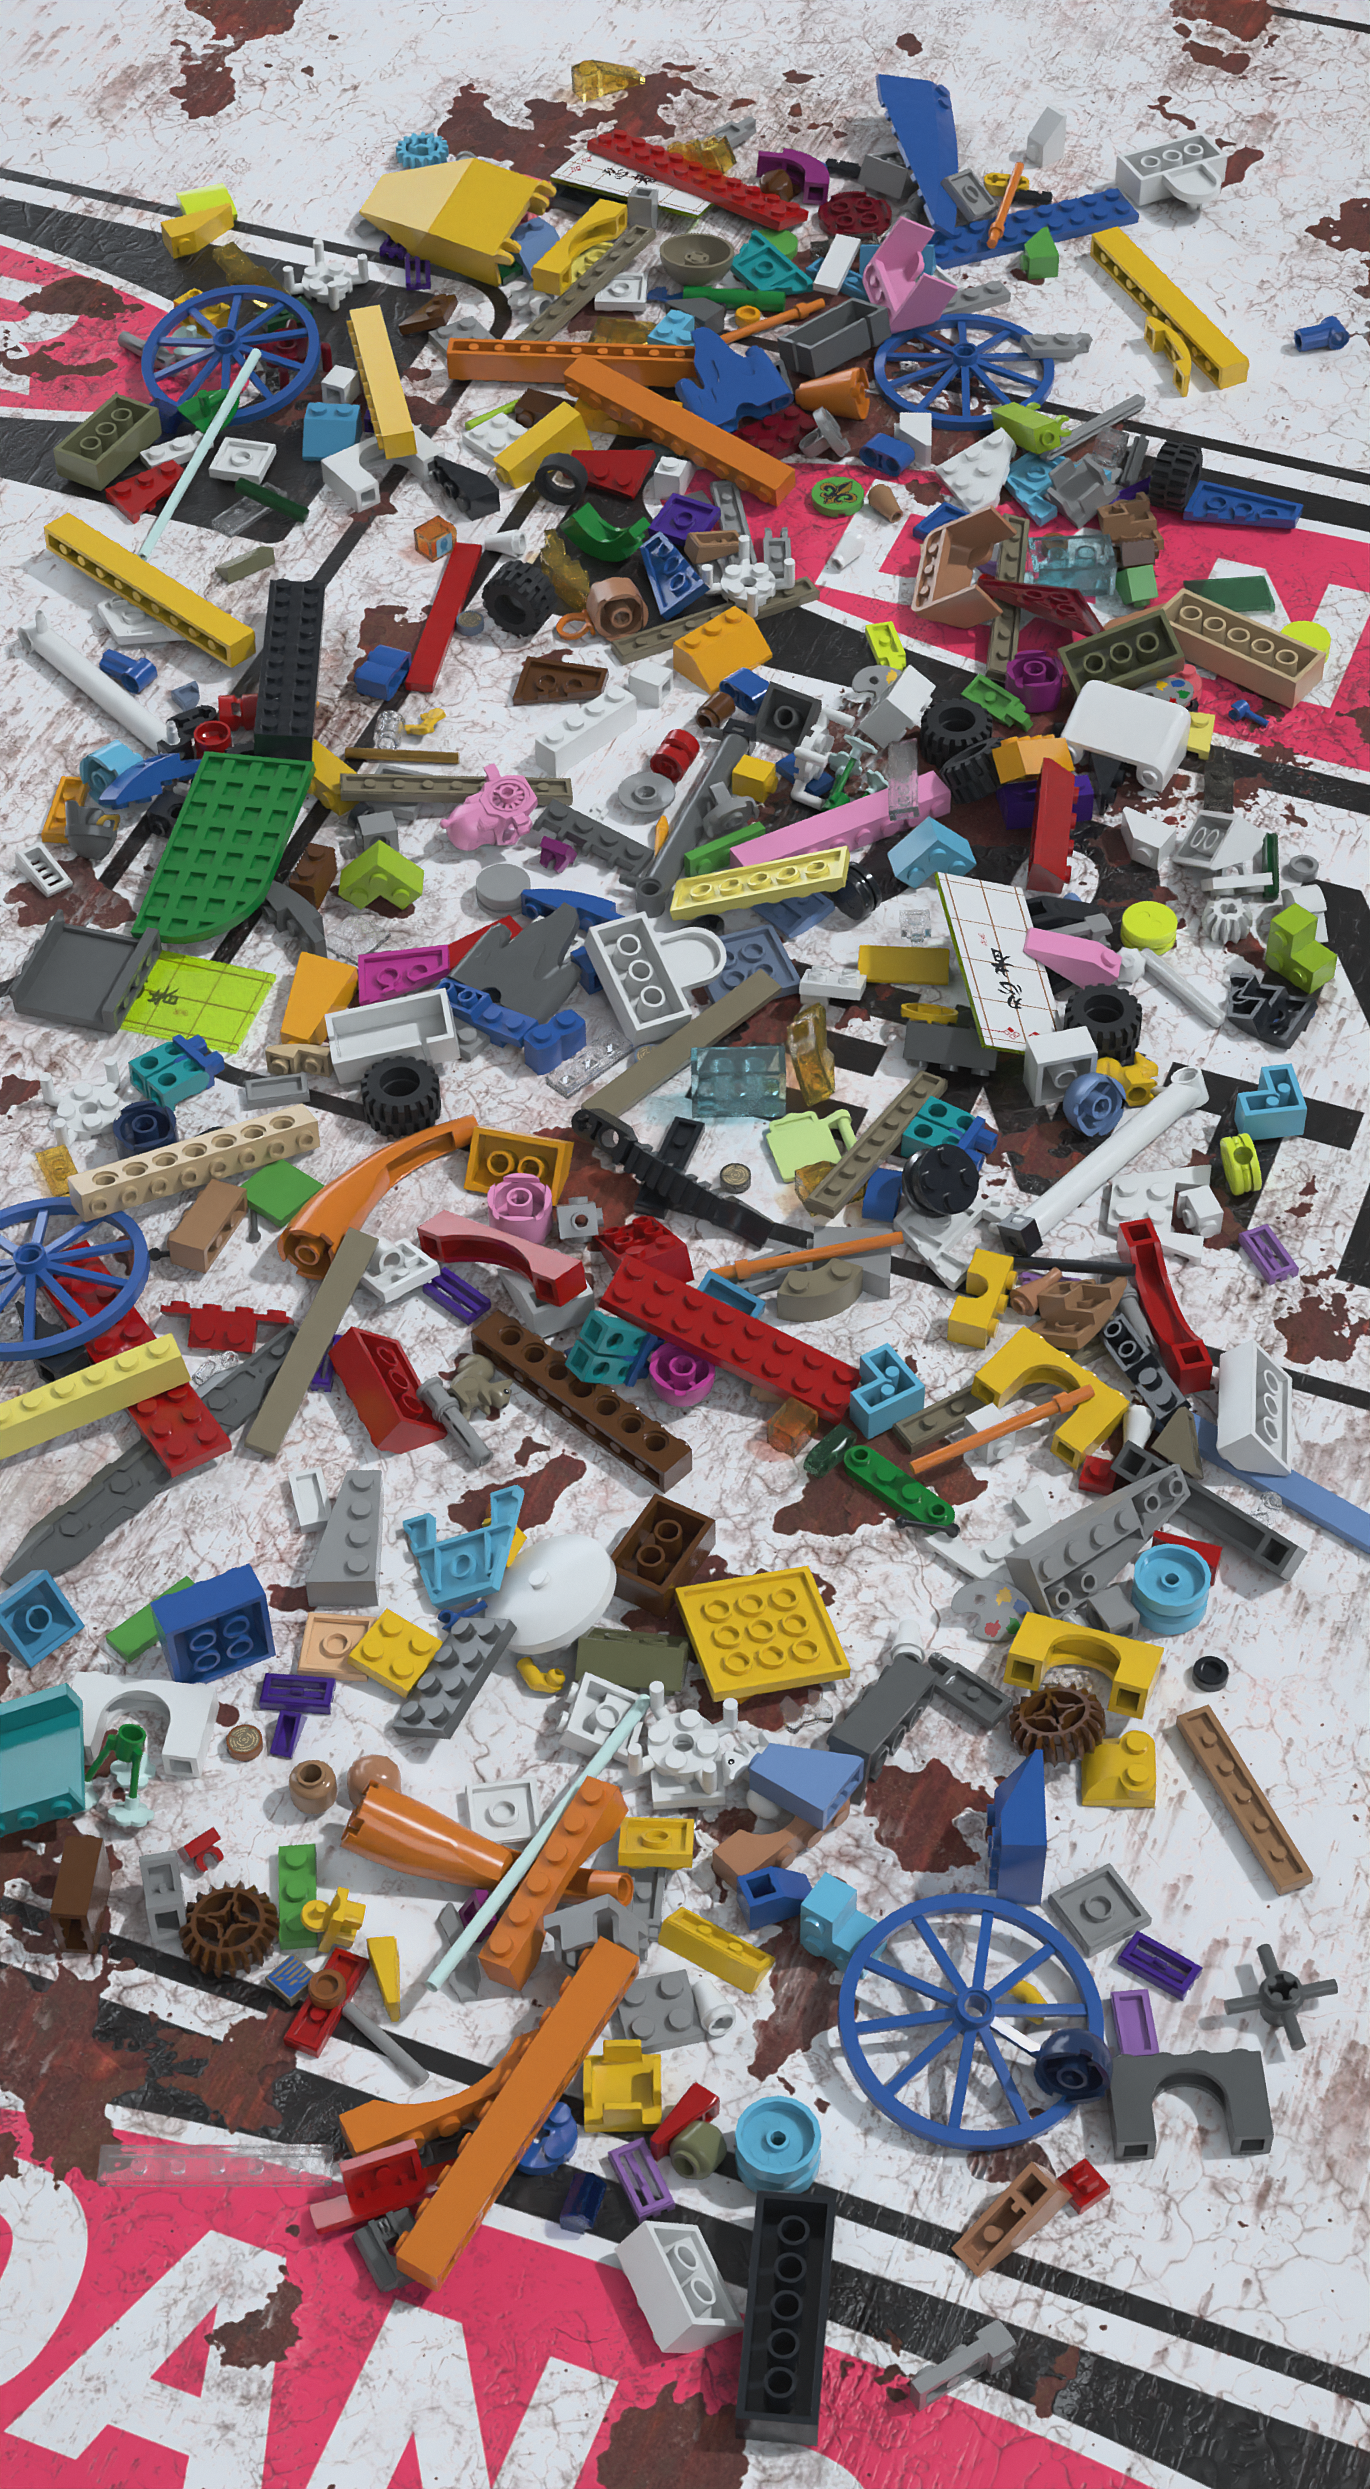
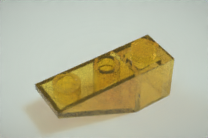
M711 135L703 140L693 138L686 143L681 144L680 141H676L667 146V152L681 154L688 161L700 162L703 164V167L719 170L722 174L737 163L726 136L716 137Z

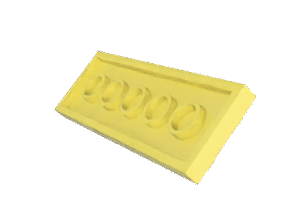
M848 846L677 880L670 907L672 920H692L701 915H718L727 910L737 908L748 909L757 904L767 902L778 903L783 899L792 897L804 898L812 893L822 891H837L846 885L850 862Z

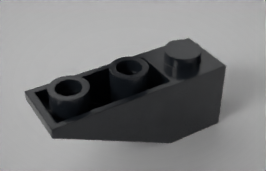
M434 456L432 474L435 482L441 484L447 496L453 498L462 513L465 512L471 521L500 511L499 489L487 475L440 456Z
M1090 752L1088 773L1099 814L1104 816L1108 806L1114 805L1117 797V787L1123 786L1126 776L1125 770L1131 769L1132 764Z
M1045 895L1026 899L1033 928L1046 931L1084 922V917L1102 913L1098 905Z
M17 1301L15 1307L23 1332L24 1304ZM36 1310L35 1340L64 1332L57 1324H50L43 1319ZM84 1344L56 1355L33 1359L39 1378L48 1384L90 1367Z

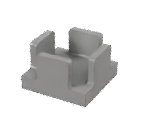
M1087 455L1076 468L1072 460L1067 457L1049 472L1048 475L1053 487L1046 490L1047 493L1044 497L1046 501L1058 507L1057 511L1080 529L1097 514V508L1108 505L1119 495V492L1108 481L1103 468Z
M605 1894L543 1916L544 1930L554 1938L555 1963L572 1977L575 1976L580 1968L578 1961L587 1946L593 1947L600 1936L637 1956L640 1954L639 1940L648 1937L647 1924L610 1894Z

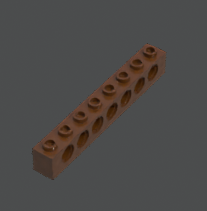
M498 1309L471 1331L472 1352L474 1354L488 1357L494 1363L495 1369L508 1379L511 1378L513 1383L664 1494L692 1471V1449L686 1441L680 1438L677 1439L667 1432L661 1423L652 1421L645 1416L635 1404L623 1400L610 1386H604L601 1383L582 1382L565 1365L568 1357L563 1352L554 1350L538 1334H532L515 1317H509Z

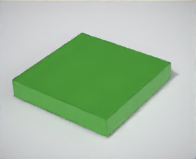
M281 1159L267 1164L240 1187L247 1190V1203L250 1209H253L267 1220L282 1228L291 1221L303 1205L322 1189L324 1185Z

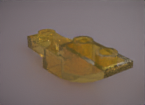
M233 241L212 250V258L227 273L226 281L231 286H263L290 295L263 265L257 267ZM249 300L264 309L275 305L263 301Z
M555 528L544 530L545 548L540 549L542 573L550 578L549 582L554 584L556 588L554 592L562 600L577 611L582 612L583 609H587L586 602L590 593L587 570H582L579 560L571 561L570 556L565 555L564 541L562 538H558Z
M818 1002L795 1015L794 1023L787 1026L792 1064L802 1095L809 1107L819 1101L827 1100L835 1093L834 1054L827 1047L826 1009Z

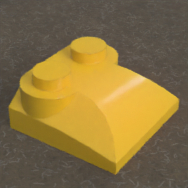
M1133 1730L1125 1733L1121 1738L1102 1739V1745L1095 1746L1094 1754L1085 1753L1083 1761H1081L1082 1806L1155 1808L1156 1754L1154 1739L1143 1731Z

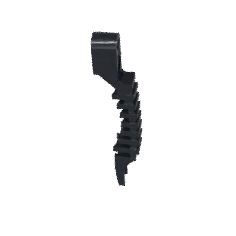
M581 1109L575 1112L571 1120L574 1133L612 1156V1163L617 1166L623 1165L625 1172L628 1174L633 1173L637 1180L647 1182L646 1186L651 1189H658L659 1194L662 1196H669L672 1198L671 1201L677 1205L682 1204L684 1206L683 1209L686 1211L695 1212L697 1214L696 1217L702 1220L706 1219L712 1225L729 1230L760 1249L764 1248L775 1225L773 1220L733 1195L723 1198L727 1191L721 1187L709 1190L712 1186L711 1183L707 1181L697 1183L696 1181L699 1177L694 1174L684 1175L686 1170L680 1166L672 1167L674 1162L671 1160H661L663 1154L658 1151L651 1152L654 1148L648 1143L642 1144L638 1142V1138L631 1126L604 1109ZM614 1132L618 1134L619 1140L617 1145L613 1140Z

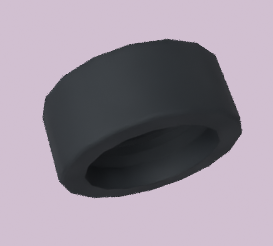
M553 453L545 457L534 477L535 486L539 494L547 501L561 506L573 505L580 499L588 483V473L584 465L577 458L565 453ZM555 470L568 475L575 487L565 488L557 485L550 478L548 471Z

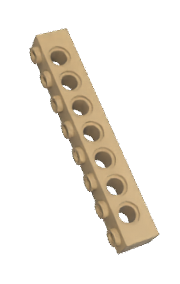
M301 1103L69 1176L67 1181L71 1204L82 1219L87 1222L209 1183L211 1179L219 1180L319 1148L321 1146L318 1120Z

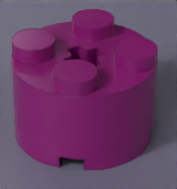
M1042 650L1021 651L1015 654V659L1011 662L1009 660L1007 663L1005 690L1020 699L1026 708L1025 713L1055 711L1061 699L1062 662L1056 656H1054V659L1046 656V652Z

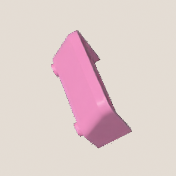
M900 216L866 266L862 276V282L870 303L887 308L891 334L933 324L940 319L943 310L958 290L957 286L926 273L922 274L917 283L915 282L917 276L921 275L924 270L921 252L935 232L931 228Z

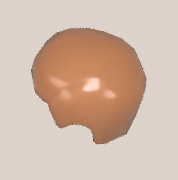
M370 1754L359 1757L349 1767L347 1788L349 1799L354 1805L357 1806L361 1799L364 1800L365 1795L361 1793L370 1779L401 1793L400 1771L397 1764L389 1757Z

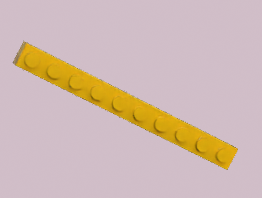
M1118 226L1091 235L1090 256L1148 316H1152L1165 323L1181 337L1189 350L1191 361L1219 390L1247 382L1248 370L1250 368L1248 357L1143 253L1141 248Z
M380 305L350 310L351 320L347 321L348 332L378 449L384 450L386 460L418 454L414 429Z
M68 512L44 526L46 549L230 668L235 667L256 653L255 632L249 626L244 625L233 618L232 615L227 614L213 603L197 595L193 590L186 588L174 578L169 577L155 566L142 560L138 555L131 553L119 543L114 542L100 531L86 524L83 520Z

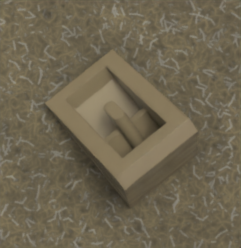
M1186 1407L1178 1408L1151 1448L1171 1463L1180 1464L1181 1469L1196 1480H1202L1204 1476L1194 1414Z

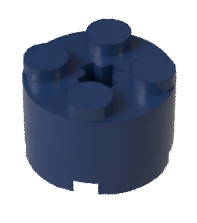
M139 1101L126 1106L121 1110L120 1117L117 1120L115 1118L113 1122V1132L119 1160L180 1142L174 1112L166 1105L165 1108L156 1106L154 1101Z

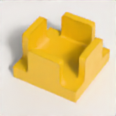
M639 2039L604 2040L603 2055H587L583 2059L585 2132L656 2131L662 2124L661 2054H643L641 2040Z

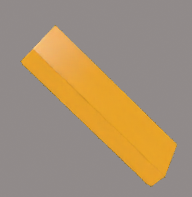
M61 776L41 833L42 842L69 844L64 833L66 826L65 802L74 800L78 802L79 806L84 807L90 786L88 782L83 784L81 777Z

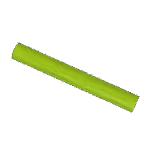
M520 398L465 422L466 430L473 429L501 412L505 415L515 412V404Z

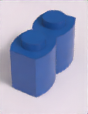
M381 644L378 645L373 651L369 652L367 661L355 671L354 682L357 685V693L389 701L397 692L399 685L407 678L412 664L411 653Z
M569 1009L553 1016L547 1024L532 1028L523 1038L525 1064L537 1075H544L558 1068L562 1061L579 1056L587 1047L585 1020L575 1011Z

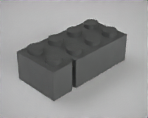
M852 297L778 337L780 359H783L787 369L808 375L811 378H820L825 375V372L842 366L847 360L862 355L867 349L882 344V341L891 337L887 308Z

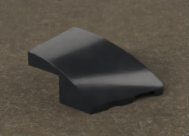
M1234 972L1230 974L1231 992H1228L1230 1003L1227 1007L1228 1021L1260 1041L1280 1048L1290 1049L1318 1008L1315 998L1290 996L1285 986L1259 984L1256 975Z

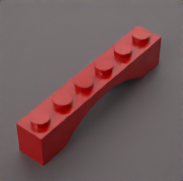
M442 1210L417 1227L421 1250L430 1258L442 1263L481 1262L509 1268L521 1274L530 1282L535 1290L537 1299L557 1307H562L587 1289L582 1260L447 1210Z
M1145 1218L1119 1223L1116 1250L1122 1263L1136 1265L1135 1276H1128L1132 1288L1139 1295V1305L1150 1331L1160 1347L1159 1352L1168 1374L1183 1395L1210 1390L1213 1369L1212 1360L1203 1339L1191 1330L1178 1306L1168 1277L1161 1242L1151 1219Z

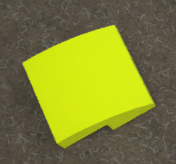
M224 183L176 193L183 216L230 203L233 221L238 220V213Z

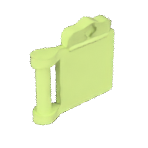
M837 1110L826 1118L819 1120L813 1111L801 1114L789 1113L783 1118L769 1123L770 1133L766 1134V1141L781 1178L785 1183L829 1172L845 1156L841 1157L830 1129H839L848 1151L854 1146L857 1139L850 1125L852 1119L847 1110Z

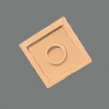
M308 1612L297 1674L301 1676L335 1678L336 1680L368 1682L369 1676L349 1665L347 1660L348 1655L377 1621V1617Z

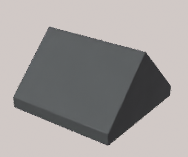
M770 681L754 723L756 724V737L794 751L796 747H800L805 736L811 737L815 732L810 728L817 723L822 710V700Z

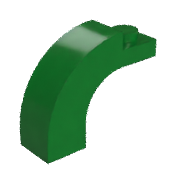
M588 502L575 511L559 527L585 553L603 561L618 562L628 558L643 544L641 541L645 537L643 531L651 524L645 517H642L627 528L614 527L604 521Z

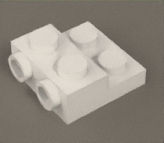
M585 1672L578 1683L572 1682L565 1695L564 1701L569 1703L570 1706L568 1712L562 1711L555 1726V1731L561 1733L558 1743L590 1757L594 1751L598 1752L640 1695ZM647 1711L613 1755V1759L628 1765L627 1748L631 1743L638 1742Z

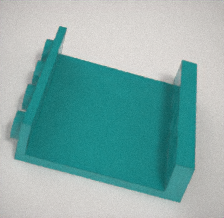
M63 1683L0 1703V1838L9 1833L22 1829H31L38 1824L67 1818L71 1814L84 1811L83 1700L67 1683Z

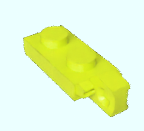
M893 622L865 625V635L877 665L893 667L902 672L903 667H906V653Z

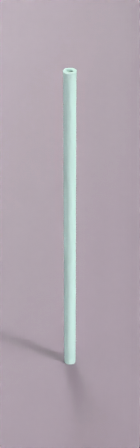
M252 349L141 547L138 556L142 560L146 561L149 558L262 355L260 350Z
M641 1694L426 1980L425 1986L430 1991L437 1992L539 1856L587 1775L593 1778L598 1777L650 1707V1697L648 1695Z

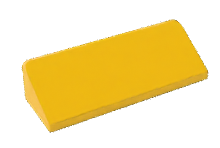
M860 945L858 970L860 974L867 975L866 982L948 986L950 950L947 948Z
M680 1907L663 1921L658 1937L660 1945L748 1994L753 1993L776 1960V1958L684 1907Z

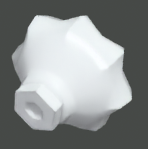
M1122 947L1117 952L1122 957L1117 981L1134 983L1138 977L1145 975L1144 966L1146 959L1140 955L1138 948L1129 949Z

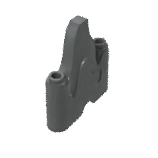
M563 902L548 917L525 927L512 941L510 940L512 933L502 923L492 925L446 977L488 993L493 1003H501V1006L537 1019L539 1025L547 1024L581 980L582 970L578 965L571 961L562 964L580 926L576 908Z

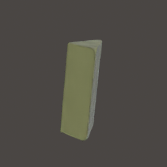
M260 546L216 566L215 571L226 582L231 584L275 564L274 549L272 547Z

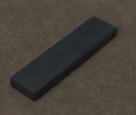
M675 1116L659 1150V1153L663 1154L661 1160L669 1159L674 1162L672 1167L680 1166L687 1171L705 1132V1123ZM644 1182L634 1204V1213L664 1220L672 1204V1198L659 1194L658 1189H651L646 1186L647 1182Z

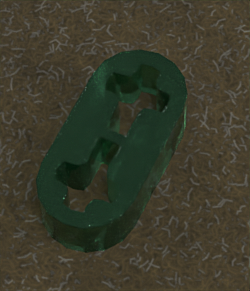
M843 1424L837 1425L808 1453L803 1464L804 1470L818 1479L823 1478L844 1458L846 1451L855 1445L857 1433Z

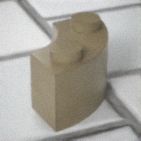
M833 1257L825 1266L817 1270L805 1272L790 1270L777 1292V1318L792 1322H814L842 1313L853 1305L862 1294L863 1267Z

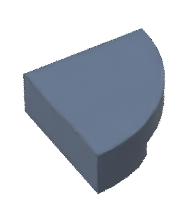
M196 681L171 691L172 700L183 712L195 708L199 703L200 694Z

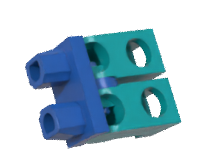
M178 1034L172 1038L173 1042H166L129 1061L131 1084L144 1097L149 1098V1101L156 1102V1106L165 1108L166 1105L173 1112L176 1110V1103L191 1094L196 1095L205 1088L208 1090L215 1086L214 1075L225 1069L224 1058L217 1051L204 1056L208 1052L207 1044L199 1034L188 1040L181 1034Z
M930 1095L917 1113V1116H915L902 1134L901 1156L909 1158L915 1152L922 1149L932 1148L940 1144H952L963 1149L971 1157L979 1172L984 1164L985 1155L976 1152V1150L979 1149L992 1154L997 1146L998 1135L985 1129L986 1119L980 1116L975 1118L970 1113Z
M590 1310L579 1333L583 1340L576 1339L565 1365L582 1382L615 1385L624 1383L626 1386L634 1387L638 1379H647L650 1362L647 1359L651 1351L655 1352L664 1344L665 1340L624 1319L605 1316L601 1311Z

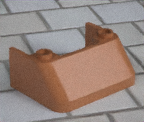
M992 505L939 526L926 536L911 609L920 618L967 629L1002 615L1003 610L977 584L971 586L974 568L985 565L990 561L994 544L1017 535V531Z

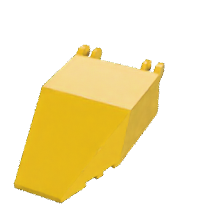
M469 158L382 174L359 210V213L380 231L383 230L390 235L391 240L396 244L400 243L405 247L407 252L413 257H420L424 261L425 259L430 260L432 264L498 287L501 284L498 264L508 266L513 264L515 258L508 252L517 254L522 248L517 241L510 239L526 211L543 216L545 208L550 204L545 196L554 197L557 190L545 180L539 181L477 158Z

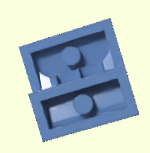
M817 892L804 898L792 897L783 899L778 903L767 902L757 904L750 909L767 922L772 923L775 928L791 939L820 923L835 910V906L831 900Z

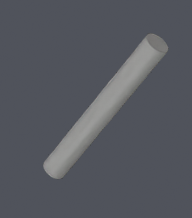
M349 2002L344 2006L342 2014L419 2086L428 2080L430 2074L353 2002Z

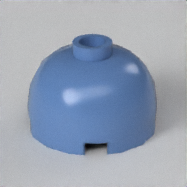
M1086 1073L1074 1079L1066 1089L1063 1097V1111L1068 1122L1081 1133L1093 1137L1092 1135L1099 1132V1135L1102 1136L1115 1128L1122 1118L1124 1110L1121 1109L1122 1099L1126 1100V1093L1123 1085L1116 1079L1101 1073Z

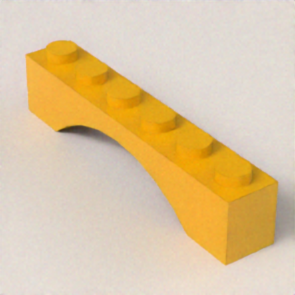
M599 199L533 265L531 269L533 290L561 296L572 285L571 264L575 258L594 245L617 239L627 228V205Z

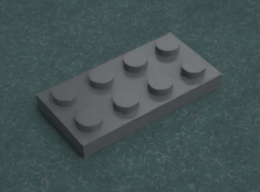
M458 1618L393 1723L392 1728L399 1736L451 1739L518 1629L511 1619Z

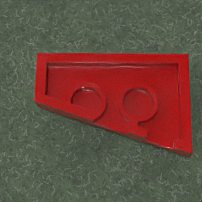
M573 450L571 456L577 458L584 465L588 473V486L634 501L656 454L654 450ZM562 473L564 478L572 480L568 475Z
M172 459L105 489L106 498L135 524L140 520V514L145 510L150 512L156 507V501L161 497H168L172 494L185 470Z

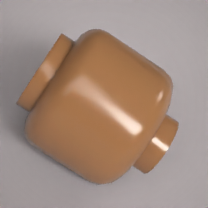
M307 1760L293 1768L289 1776V1790L294 1806L307 1814H319L333 1806L337 1798V1782L333 1769L326 1762Z

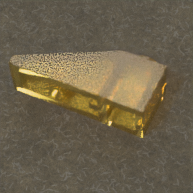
M593 59L584 60L579 64L571 66L572 91L582 102L646 83V79L635 67Z
M598 316L588 343L647 345V336L657 324L647 321Z

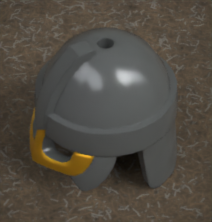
M74 800L66 801V826L64 833L72 850L78 856L86 859L103 860L117 840V829L121 820L120 815H108L102 809L79 806L78 802ZM106 820L110 821V827L103 826Z

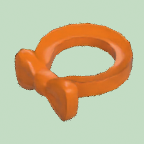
M583 609L581 613H569L561 617L556 625L558 635L564 640L579 639L588 631H590L592 636L596 634L587 609ZM571 621L586 622L575 633H565L563 631L564 626Z

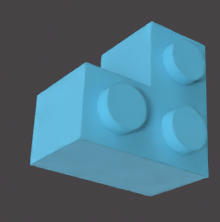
M671 309L647 336V345L694 346L690 332L694 330V316Z
M930 816L887 853L895 877L914 889L921 885L935 871L963 877L977 865L968 840Z
M1292 1063L1261 1067L1258 1091L1238 1093L1234 1120L1239 1134L1248 1133L1252 1140L1303 1135L1307 1106Z
M889 1343L860 1356L859 1374L862 1377L860 1380L862 1387L850 1392L849 1418L869 1440L891 1429L893 1424L924 1409L925 1386Z
M825 1872L801 1904L800 1944L812 1955L823 1956L835 1963L836 1967L845 1973L857 1946L879 1922L856 1910L857 1890ZM887 1940L875 1951L872 1958L879 1959L887 1948ZM864 1969L860 1979L863 1980L869 1971Z

